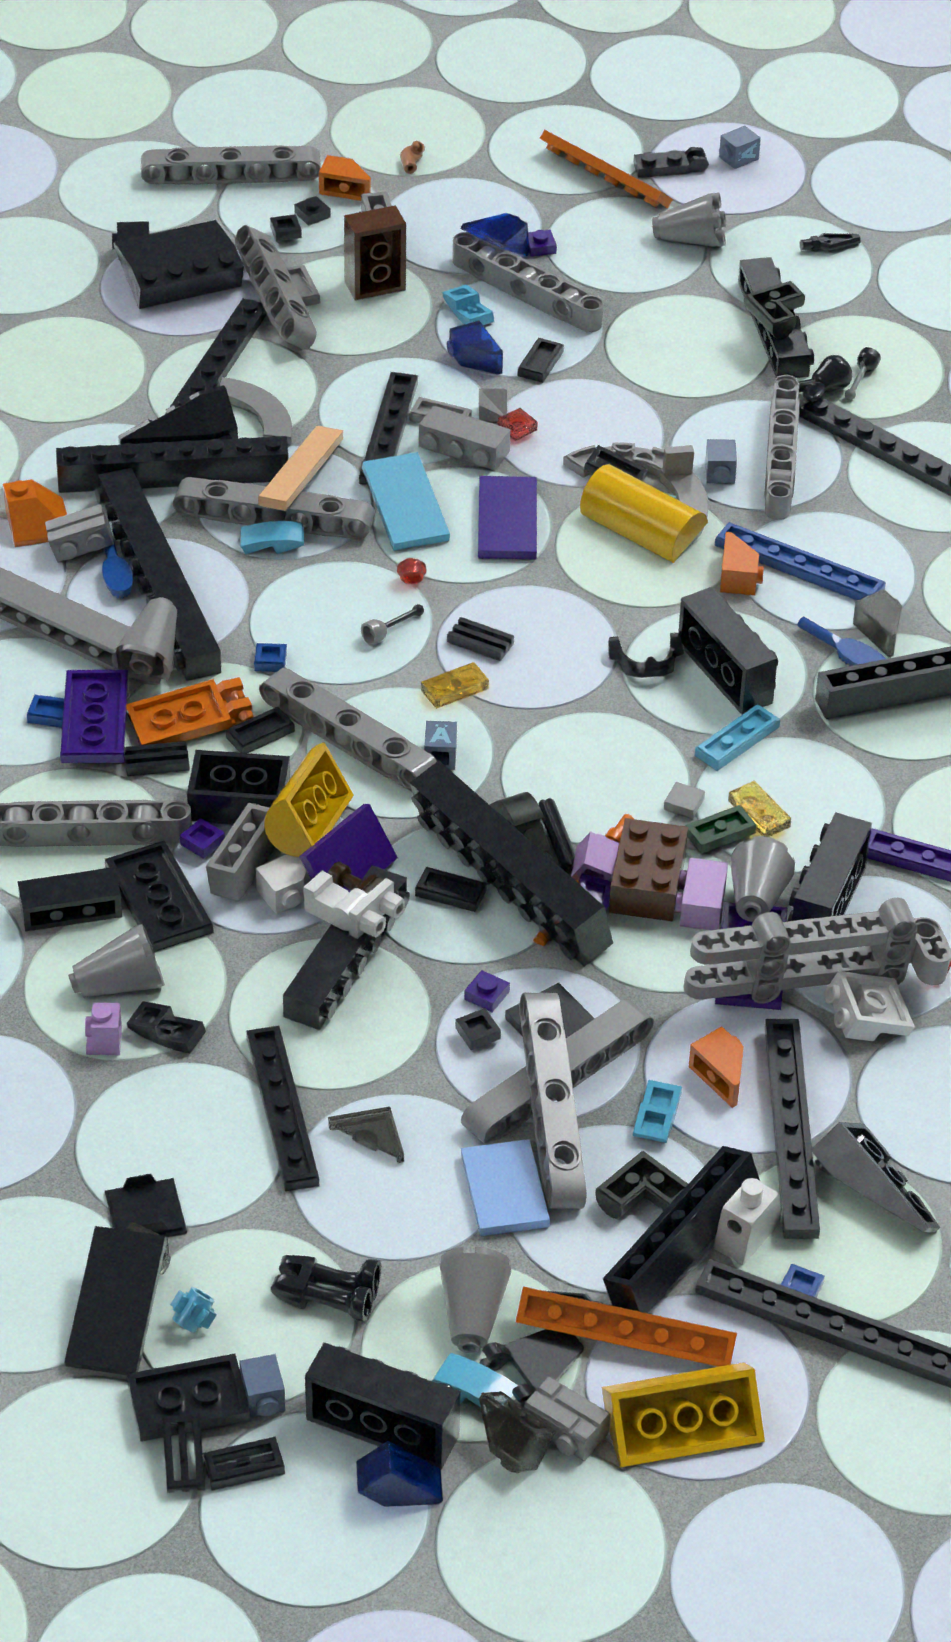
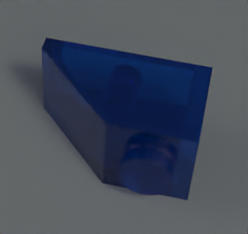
M480 321L449 329L447 350L449 355L454 357L460 366L496 375L502 374L503 350Z
M389 1441L356 1461L358 1493L384 1507L436 1505L443 1502L441 1469Z

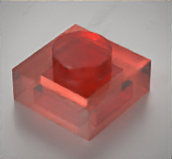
M518 408L499 417L498 426L511 429L510 437L517 441L537 431L538 421L523 409Z

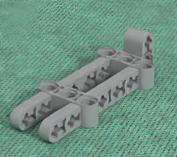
M902 898L889 899L880 906L878 911L788 922H782L779 914L775 912H767L759 915L753 921L752 926L702 931L695 934L691 943L690 956L697 963L704 966H696L687 970L683 989L689 997L700 1000L751 994L755 1002L768 1003L776 999L781 990L828 985L838 971L894 978L897 985L904 981L910 963L920 981L928 985H939L945 981L951 961V948L940 925L930 918H914L907 902Z

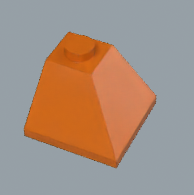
M32 479L3 483L5 511L15 547L49 542L45 522L67 515L63 498Z

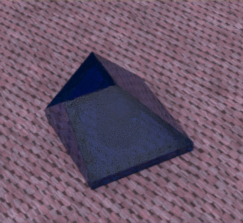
M504 213L461 225L460 229L501 249L528 256L530 252L528 223L521 220L519 216Z

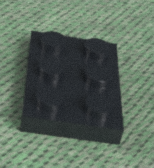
M235 1353L127 1374V1383L140 1442L163 1438L162 1416L200 1414L201 1430L250 1421V1410ZM192 1423L185 1424L186 1433L193 1432ZM177 1424L170 1425L171 1436L178 1435Z

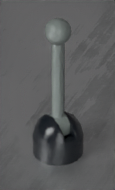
M865 347L860 351L857 357V365L860 371L851 388L845 392L847 400L855 398V391L864 373L877 368L881 360L877 350Z

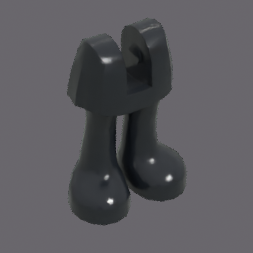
M285 1255L282 1257L279 1266L281 1274L275 1277L270 1289L277 1298L295 1307L305 1309L308 1301L318 1302L346 1312L353 1319L366 1321L372 1310V1300L376 1299L378 1293L381 1261L373 1258L366 1259L359 1271L348 1272L317 1263L316 1257ZM316 1283L337 1287L350 1292H342L324 1288L321 1286H317Z

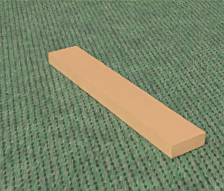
M316 426L258 497V505L283 511L287 510L343 440V430Z

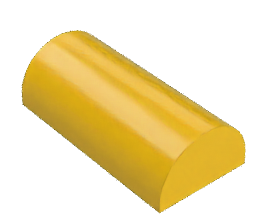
M610 464L603 465L590 477L580 501L582 515L672 563L677 560L708 523L707 516L704 513Z
M325 742L316 745L307 753L265 816L264 827L268 839L278 850L290 856L299 857L330 832L354 796Z

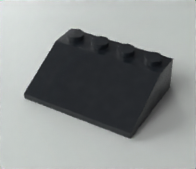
M216 220L114 242V248L138 309L242 286L243 263L236 246Z

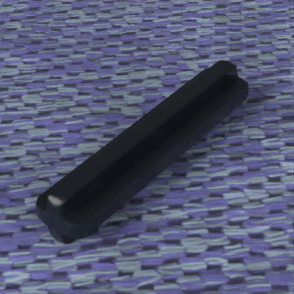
M552 798L542 799L538 804L544 816L542 818L543 824L560 867L567 873L572 871L574 848L555 801Z

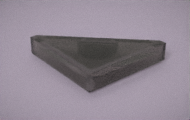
M390 1106L328 1117V1127L330 1130H340L352 1136L353 1141L374 1151L379 1149L395 1157L398 1163L404 1162V1151Z

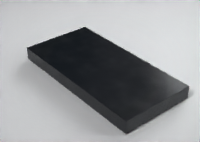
M165 840L105 859L106 868L115 867L120 894L137 925L143 924L154 952L214 933L210 918Z
M95 1226L64 1363L66 1367L120 1375L139 1372L167 1242L166 1236Z

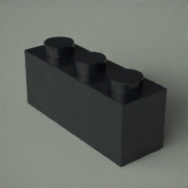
M115 867L17 881L25 932L122 917L121 894Z

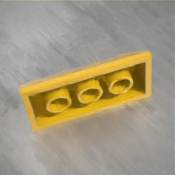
M744 1362L602 1387L604 1408L607 1412L611 1413L609 1433L620 1467L765 1442L755 1368Z

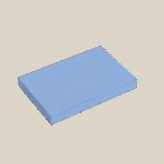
M529 1139L461 1148V1158L480 1237L547 1228L550 1226V1218Z

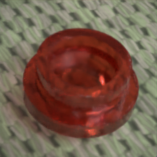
M413 557L406 558L397 565V573L401 581L408 584L421 582L427 571L426 564Z

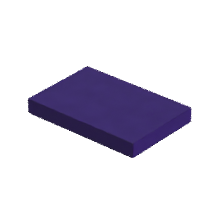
M370 804L361 805L299 856L311 880L321 871L328 873L332 865L338 861L351 868V875L363 879L371 865L386 869L398 858Z

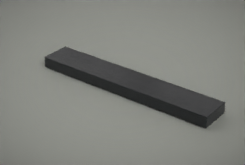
M390 373L364 461L397 456L418 385V375ZM361 468L359 484L368 485Z
M280 1026L247 1030V1042L285 1192L319 1186V1175Z

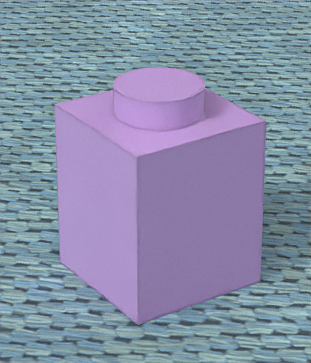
M589 832L577 845L571 877L579 881L581 874L609 880L613 876L619 843L608 839L602 834Z

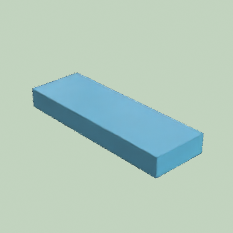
M757 704L695 748L694 756L718 771L780 727V719Z

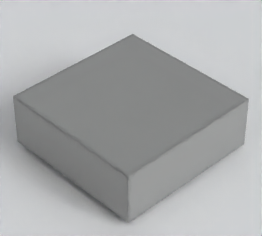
M693 446L664 448L662 466L664 476L692 474L694 461Z
M675 782L664 801V810L693 819L705 798V791Z

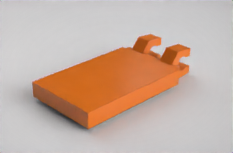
M240 677L221 681L217 685L214 679L127 704V715L140 745L189 741L229 729L232 725L240 724L254 717L249 697L245 698L242 691L244 688Z

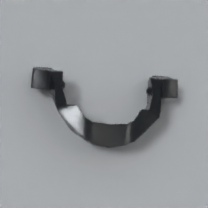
M670 633V649L667 657L661 661H656L654 657L650 656L645 662H636L623 652L618 636L609 637L608 639L609 659L617 660L625 675L645 678L668 675L674 672L675 658L684 654L679 633Z

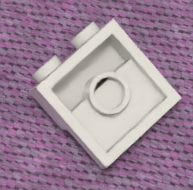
M838 971L825 989V1001L832 1004L835 1010L834 1024L837 1028H842L845 1038L875 1041L880 1032L909 1036L915 1028L894 978Z

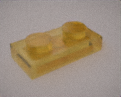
M475 662L421 681V691L436 709L489 689V679Z
M755 780L729 792L728 801L733 807L737 805L742 806L756 823V830L762 836L770 837L791 827V817Z

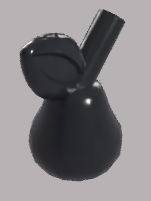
M839 355L827 356L813 373L812 379L799 381V393L803 392V397L808 401H816L826 391L846 388L852 381V369L849 363Z

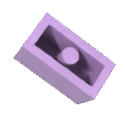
M689 858L688 870H681L679 889L684 890V892L677 893L675 912L681 913L680 926L706 930L719 929L727 880V862Z

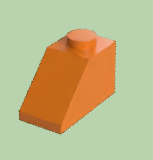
M331 155L326 156L319 171V194L361 201V194L371 193V177L353 159Z
M726 532L720 592L755 595L756 584H762L764 566H758L759 553L732 532Z
M721 1026L690 1045L689 1068L733 1108L738 1104L744 1046L736 1036H732Z

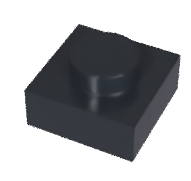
M317 196L294 204V213L309 226L330 218L331 208Z
M296 214L270 218V228L276 242L302 238V229Z
M486 1008L455 1019V1028L470 1050L501 1039V1029Z

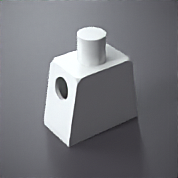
M746 1179L722 1208L714 1249L744 1265L780 1224V1195L777 1191L762 1184L758 1179Z

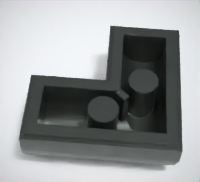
M792 281L744 295L745 307L778 339L787 337L794 330L796 317L790 310L802 307L805 302V295Z
M641 1151L598 1186L595 1196L602 1211L608 1216L617 1219L644 1197L664 1211L688 1183L646 1152Z

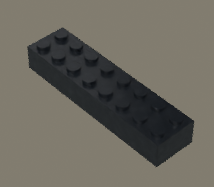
M437 761L410 782L413 792L411 800L418 809L419 815L417 819L426 831L432 830L436 833L437 838L446 849L452 848L456 851L458 858L466 867L472 866L476 869L483 882L496 887L499 895L506 903L510 904L512 902L516 905L519 913L527 922L533 921L536 923L540 932L545 935L547 940H554L559 944L561 951L568 959H575L584 967L613 944L604 905L442 762Z

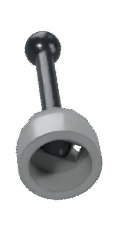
M416 604L411 611L386 623L378 619H372L361 625L363 639L369 645L381 642L386 637L387 628L414 615L421 616L424 613V607Z

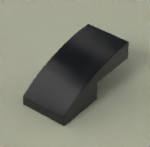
M142 1001L126 1023L128 1029L161 1046L188 1054L192 1052L206 1032L203 1021L176 1017L171 1006Z

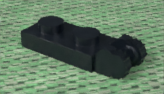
M690 147L686 151L671 150L660 153L645 152L643 154H634L633 160L638 178L702 172L707 170L709 165L704 149L701 147Z

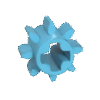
M191 1287L189 1292L186 1293L179 1290L170 1304L173 1307L172 1310L176 1312L172 1319L178 1325L193 1333L197 1331L198 1327L201 1328V1326L208 1329L217 1316L214 1313V1309L211 1308L215 1301L208 1294L195 1287Z

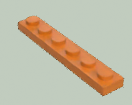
M545 129L539 138L548 144L546 149L558 156L561 152L567 154L565 159L577 166L582 162L586 165L584 169L597 177L599 173L606 175L604 180L616 187L619 183L625 185L623 190L635 197L640 193L645 196L643 201L655 208L659 204L669 208L673 199L660 190Z
M524 1286L516 1317V1323L718 1367L731 1365L737 1333Z

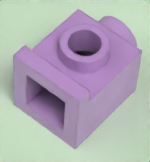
M93 1003L92 1016H86L85 1019L86 1055H120L122 1038L120 1003Z

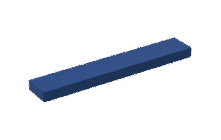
M730 522L726 524L715 538V546L724 549L726 532H732L759 553L758 563L870 606L874 605L885 590L886 582Z

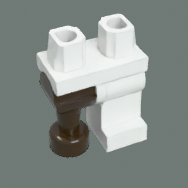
M340 861L334 863L328 873L321 871L303 887L305 911L342 930L349 931L350 935L356 939L364 932L377 938L386 926L384 914L397 919L405 911V900L394 893L393 881L387 878L382 880L375 874L369 875L363 880L351 875V868Z

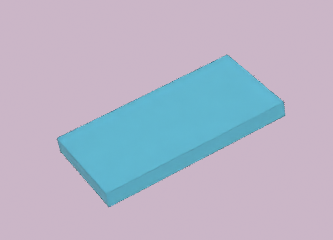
M418 452L362 462V470L393 551L450 540V532Z

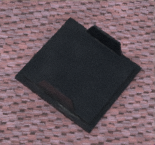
M150 1173L127 1178L121 1188L105 1190L114 1229L163 1235L166 1237L187 1234L174 1178L156 1181Z

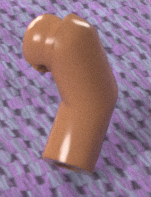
M414 141L411 146L404 148L400 154L404 170L408 174H412L417 170L416 161L423 156L422 153L425 150V146L420 141Z

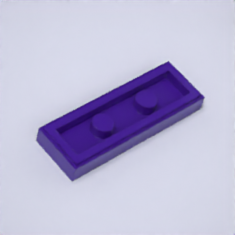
M871 829L868 859L951 882V850L881 830Z

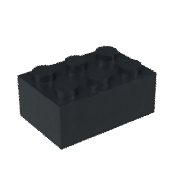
M195 750L187 790V804L191 809V821H198L201 818L211 823L234 824L248 803L270 808L290 779V756Z

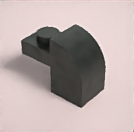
M529 792L519 793L490 804L491 807L542 852L550 850L540 820L544 817L537 801Z

